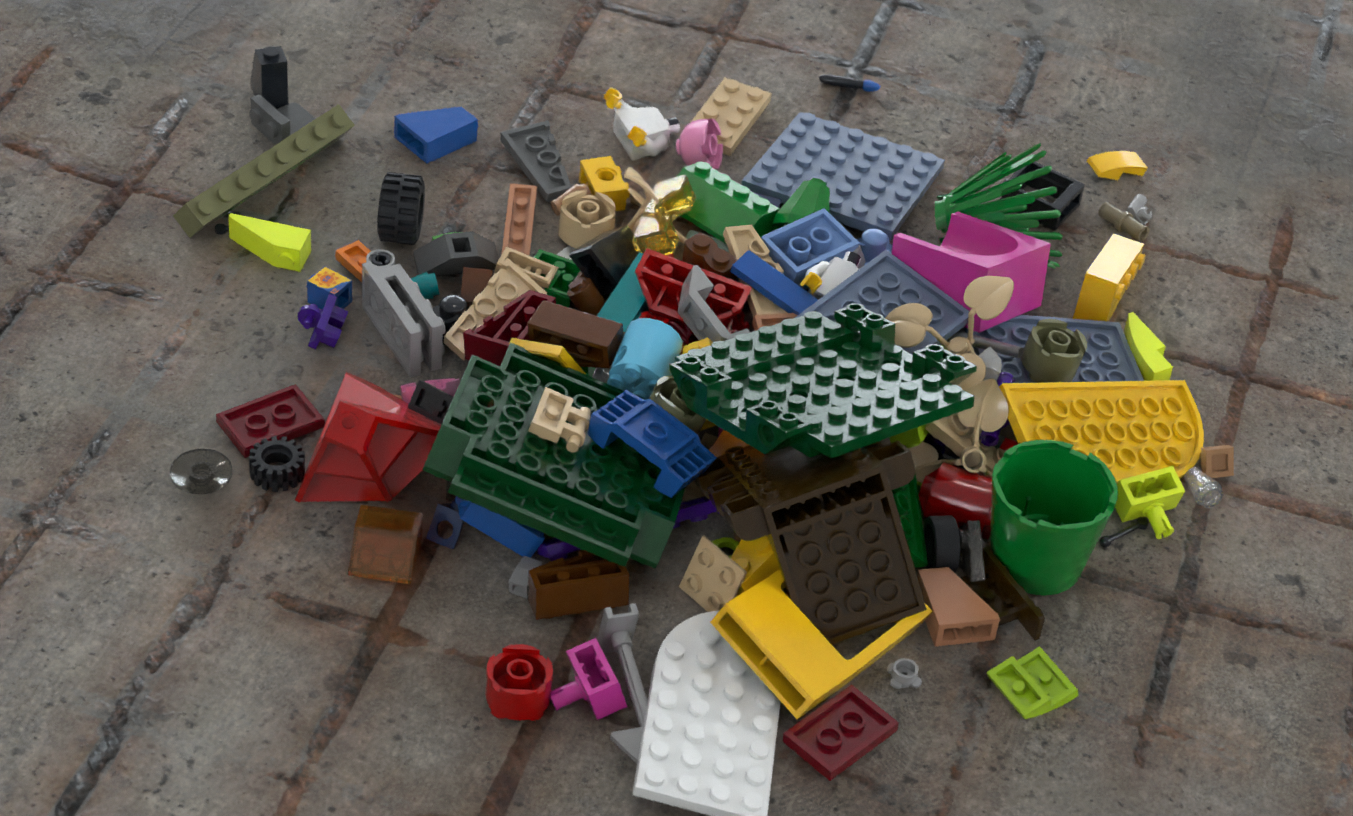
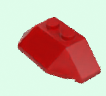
M648 248L646 249L635 269V274L650 312L685 324L678 314L682 285L694 265ZM701 268L714 285L705 302L718 319L722 322L741 313L752 291V287Z

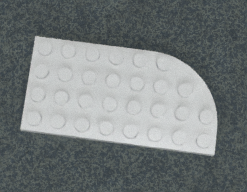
M720 610L701 613L677 625L666 636L656 656L632 795L709 816H767L780 700L710 623Z

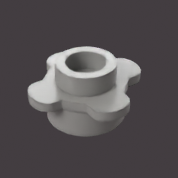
M901 658L887 666V672L891 674L892 678L890 685L893 688L901 689L910 686L918 688L921 686L922 680L918 677L919 668L913 660Z

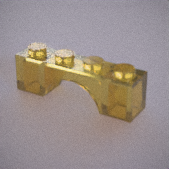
M686 175L656 182L653 191L659 203L657 204L654 199L651 200L644 210L632 238L634 249L637 252L644 254L648 248L664 255L674 254L679 237L672 221L690 212L696 199Z

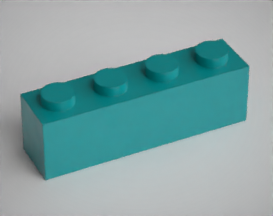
M640 252L597 315L598 317L622 323L623 332L626 331L631 321L639 319L643 312L649 311L635 274V269L643 256V253Z

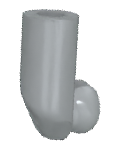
M1137 194L1128 206L1127 211L1133 215L1135 220L1142 224H1147L1148 220L1152 218V211L1146 212L1148 208L1144 206L1147 203V198L1142 194Z

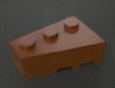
M545 300L542 301L527 323L529 341L563 346L580 367L609 368L614 361L624 336L622 323Z
M579 550V556L567 561L561 557L528 570V601L536 620L581 614L607 607L612 609L629 605V573L626 566L623 567L609 562L588 551Z

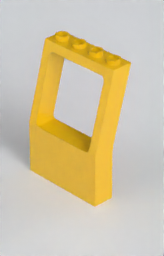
M779 569L771 576L727 602L710 623L796 719H799L844 687L914 632L933 611L925 603L927 610L895 621L896 625L852 659L847 660L841 656L783 592L782 589L785 588V583Z

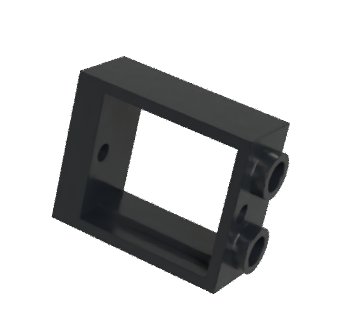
M1033 162L1017 170L1009 179H1005L1003 182L1046 166ZM1052 169L1050 173L1022 183L1023 186L1020 190L1001 196V199L1028 193L1023 190L1027 185L1037 190L1052 186L1056 187L1057 192L1050 195L1056 198L1053 204L1041 198H1036L1033 203L1026 204L1027 209L1025 211L1016 212L1019 214L1059 210L1061 215L1058 218L1038 220L1039 224L1055 231L1080 206L1085 184Z

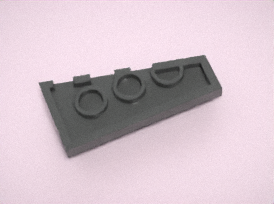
M549 120L501 132L500 141L532 184L537 186L538 192L546 202H551L571 188L565 167L561 163L559 150L557 151L554 135L550 131Z

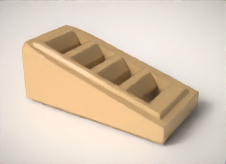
M506 247L496 264L494 274L498 273L502 268L503 262L509 258L540 287L548 288L559 267Z

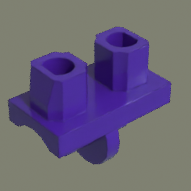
M329 294L324 308L321 310L316 304L304 305L299 309L297 316L299 322L306 329L314 328L308 347L316 350L319 342L333 348L335 347L348 311L335 306L336 296Z

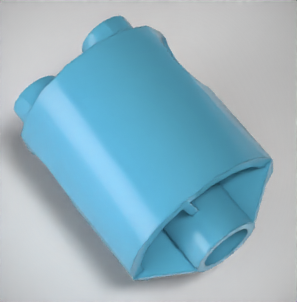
M639 318L631 321L626 328L610 368L607 384L623 391L628 390L644 400L649 399L657 381L663 376H672L669 364L674 363L675 356L680 355L683 344L679 333L668 324L659 320Z

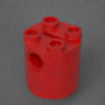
M943 462L938 469L926 475L918 495L924 519L929 516L952 515L956 519L960 532L972 536L979 535L986 540L989 539L991 535L992 478L978 473H971L964 468Z

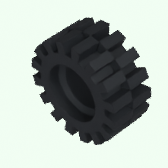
M272 436L269 442L267 438L261 440V444L255 443L254 449L250 450L249 456L251 480H254V484L257 487L262 484V489L266 491L269 487H272V492H278V488L281 487L283 492L288 491V485L295 488L297 481L301 483L305 474V453L303 447L300 444L296 446V441L293 439L287 442V437L283 436L281 440H277V436ZM273 462L286 463V464L281 465V466H272V465H269L270 463H273Z

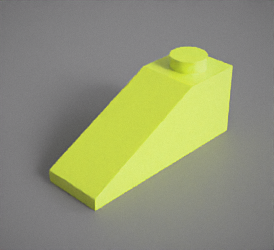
M233 213L229 214L230 239L274 267L301 272L311 253V230Z

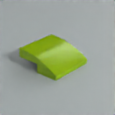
M1040 646L1019 660L1011 656L987 672V676L1024 719L1045 714L1078 697V689Z

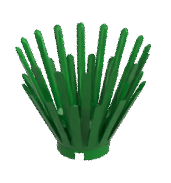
M1041 143L1030 147L1012 159V154L1006 156V151L950 193L938 195L937 199L939 201H935L937 230L947 233L951 214L961 212L1037 239H1062L1063 236L1059 232L1029 231V228L1039 226L1038 220L1060 217L1061 213L1059 210L1010 214L1025 211L1027 209L1026 204L1033 203L1036 198L1055 194L1057 192L1056 187L1052 186L988 202L1020 190L1023 186L1022 183L1050 173L1052 170L1051 166L1028 172L978 192L1043 158L1046 155L1045 150L1035 155L1031 154L1040 148ZM939 238L941 244L944 238ZM1050 249L1049 256L1061 257L1062 253L1058 250ZM1048 258L1047 267L1053 269L1060 267L1057 262L1050 261Z

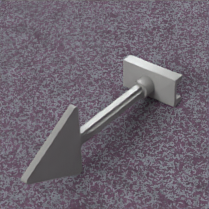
M634 603L629 605L628 613L613 615L611 607L604 608L597 641L603 653H618L640 725L639 728L614 731L611 733L610 739L637 764L647 698L631 650L639 617L637 605Z

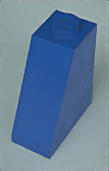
M463 107L404 113L394 116V138L427 164L477 141L478 119Z
M458 496L455 498L460 519L522 557L527 556L531 558L545 540L543 532L522 525L498 513L491 512L467 500L460 499Z

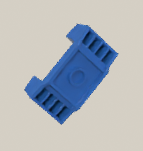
M625 390L591 414L588 435L592 440L604 449L616 439L621 438L626 444L630 445L661 469L654 488L670 498L702 475L716 460V457L701 444L698 434L651 399L643 400L628 390Z

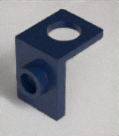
M452 500L451 503L437 505L426 539L450 549H455L465 522L460 519L458 505L455 500ZM444 520L449 521L453 526V533L447 539L440 537L437 531L439 523Z

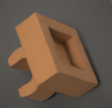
M1222 445L1201 448V476L1206 479L1234 476V447Z

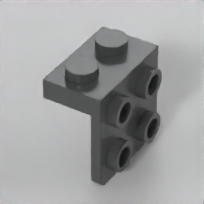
M260 94L251 97V110L249 111L251 124L275 145L315 120L298 103L293 102L276 109Z

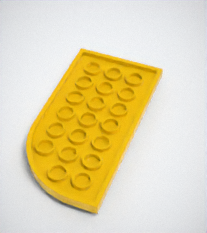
M1185 380L1002 383L999 386L1008 403V420L1018 444L1033 440H1055L1073 444V450L1081 452L1086 456L1092 453L1099 458L1112 472L1117 484L1119 480L1170 466L1174 467L1179 479H1181L1194 467L1200 458L1201 448H1203L1204 443L1203 424L1197 405Z

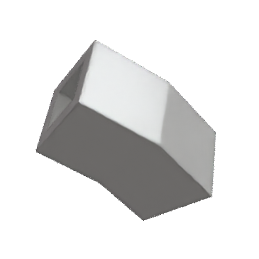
M524 556L508 581L509 592L528 598V570L541 566L542 562Z

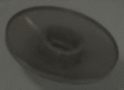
M194 449L184 452L173 461L170 467V477L174 485L184 492L197 495L210 494L224 488L231 480L233 473L230 460L224 454L211 449Z

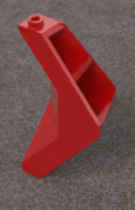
M346 372L304 474L295 501L388 502L393 500L400 491L423 471L422 469L441 424L407 408L408 403L376 384Z

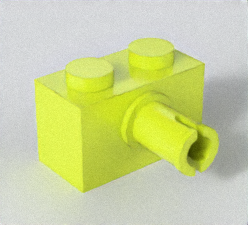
M1170 466L1119 480L1115 509L1122 523L1138 519L1139 517H1147L1157 539H1162L1161 534H1163L1164 538L1170 536L1174 532V528L1171 526L1165 511L1176 508L1185 493V489L1174 467Z

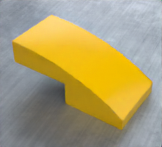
M1130 151L1105 152L1090 156L1087 159V163L1098 177L1118 180L1123 172L1143 176L1148 168L1136 152Z

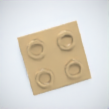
M702 536L679 587L707 612L718 611L727 602L737 597L736 594L747 572L708 538Z

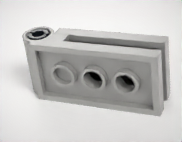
M384 249L371 251L366 256V263L362 264V308L410 378L421 375V362L423 360L430 371L441 369L442 356L445 354L442 343L443 334H445V324L442 318L436 316L428 299L425 300L420 293L418 284L410 279L401 264L395 265V256L392 252Z

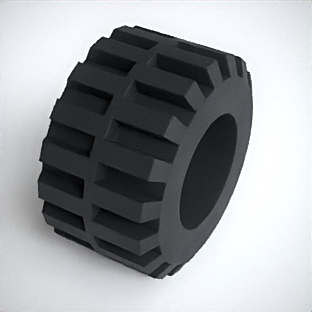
M387 172L382 182L378 205L377 231L380 241L415 245L419 239L425 201V183L422 176Z

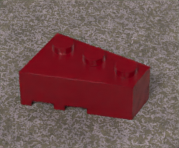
M529 290L503 307L504 311L494 318L488 316L483 319L484 324L474 331L469 328L463 332L465 360L469 361L471 356L474 355L500 366L511 338L529 340L528 321L543 300L556 304V297Z

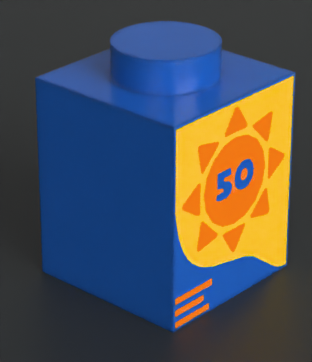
M325 266L319 272L313 274L307 281L308 303L316 304L319 309H323L328 295L331 294L337 297L335 306L344 309L352 302V280Z

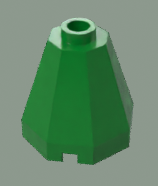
M817 178L803 181L776 213L772 223L774 231L823 208L830 213V188L826 186L827 184Z

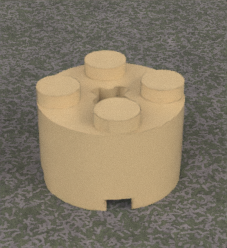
M580 190L564 197L560 210L558 235L567 245L576 249L602 233L614 229L615 203L605 194L596 192L595 196L586 195L587 190Z

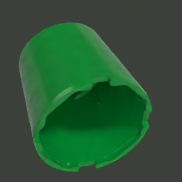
M1033 440L1020 443L1005 451L1003 457L995 464L993 469L990 547L999 561L1008 568L1015 581L1028 594L1054 595L1070 589L1078 581L1117 502L1118 487L1109 468L1092 453L1086 456L1081 452L1073 450V444L1066 442Z

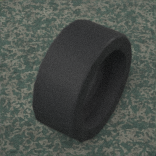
M952 515L929 516L926 518L923 529L928 561L926 568L949 567L956 573L960 561V535L956 519Z

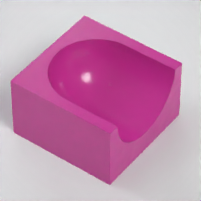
M955 212L951 214L947 233L940 246L898 233L893 238L892 254L969 311L972 308L966 306L964 293L967 286L973 280L983 276L1011 278L1014 282V290L1003 312L990 320L980 319L977 313L974 315L973 331L980 333L1041 306L1051 243L961 212Z

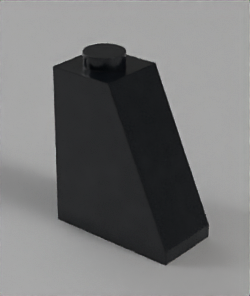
M281 46L255 49L250 86L254 96L260 94L276 109L288 105L287 59Z
M628 225L602 233L571 251L569 257L585 277L592 280L601 295H605L614 291L638 255L642 244Z

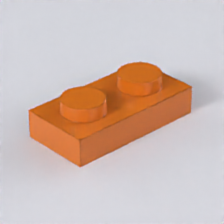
M358 240L335 250L336 260L362 283V264L366 263V256L371 251Z

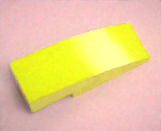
M1134 312L1128 313L1124 335L1144 381L1170 380L1173 366L1163 357L1166 346Z

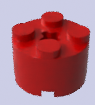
M514 644L502 648V652L495 657L494 654L490 657L487 663L485 697L493 716L499 719L507 718L510 720H538L543 716L551 701L553 665L548 657L546 660L540 655V650L529 645Z

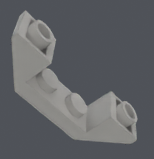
M698 265L693 266L682 285L678 314L697 339L702 340L708 337L712 342L725 341L735 338L738 334L750 333L748 328L732 334L729 333L705 302L714 285Z

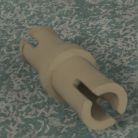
M1109 202L1103 203L1098 211L1099 217L1115 225L1116 230L1126 232L1140 242L1147 238L1150 228L1135 220L1128 211L1123 212Z

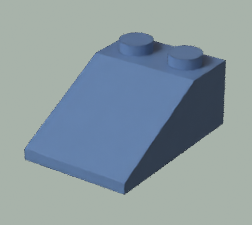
M825 208L761 236V239L770 250L769 256L775 263H779L784 270L783 275L800 287H802L800 283L805 278L808 269L822 261L830 262L834 257L843 259L846 252H853L860 244Z

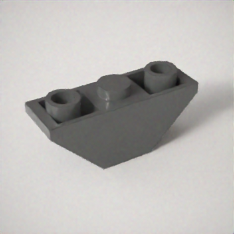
M473 231L444 234L413 251L418 275L426 271L428 274L435 272V276L463 273V267L495 270L499 260L495 242Z

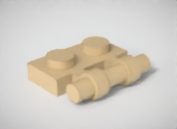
M545 387L528 431L554 443L558 442L559 437L565 438L567 450L569 452H576L584 444L586 438L585 431L589 428L591 410L587 407L577 409L572 406L573 398Z

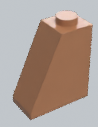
M949 567L918 570L917 578L924 602L933 611L926 618L925 622L935 647L995 640L1000 621L999 615Z

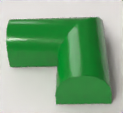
M539 249L534 258L559 267L550 286L545 288L547 295L556 297V304L569 308L572 303L567 295L569 284L575 280L580 269L573 260Z

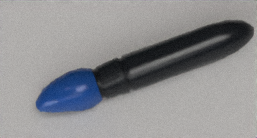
M830 74L819 76V80L828 85L863 89L868 92L877 91L881 88L879 84L871 80L863 81L861 79Z

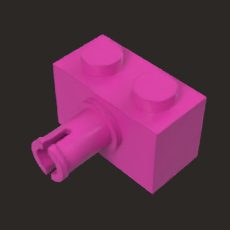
M596 638L566 651L575 674V680L551 691V700L556 711L582 698L584 701H588L597 720L627 707L620 684Z

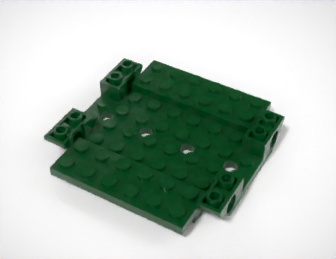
M851 303L845 308L834 311V317L837 322L822 316L821 313L816 311L806 312L803 316L794 319H784L781 323L772 326H762L759 330L747 334H738L732 339L716 341L712 345L700 349H691L688 353L675 356V362L669 364V370L688 409L763 454L791 446L810 458L822 453L829 458H834L974 407V395L962 390L958 384L975 373L977 365L965 360L963 356L947 351L938 344L927 345L926 348L917 350L912 355L904 351L900 346L894 345L895 323L885 319L881 314L864 308L862 304Z
M511 342L500 366L472 355L422 470L435 477L452 482L448 493L458 496L460 499L477 504L491 512L498 513L522 525L543 532L550 537L557 538L581 550L600 556L609 562L625 567L629 558L656 569L675 524L685 488L672 498L656 490L654 485L661 469L630 445L626 444L621 438L616 439L603 449L588 435V430H586L584 444L576 452H569L566 448L567 442L565 438L559 437L558 442L554 443L528 431L545 387L573 398V407L577 409L587 407L591 410V414L624 391L572 368H565L560 363L529 353L523 347Z

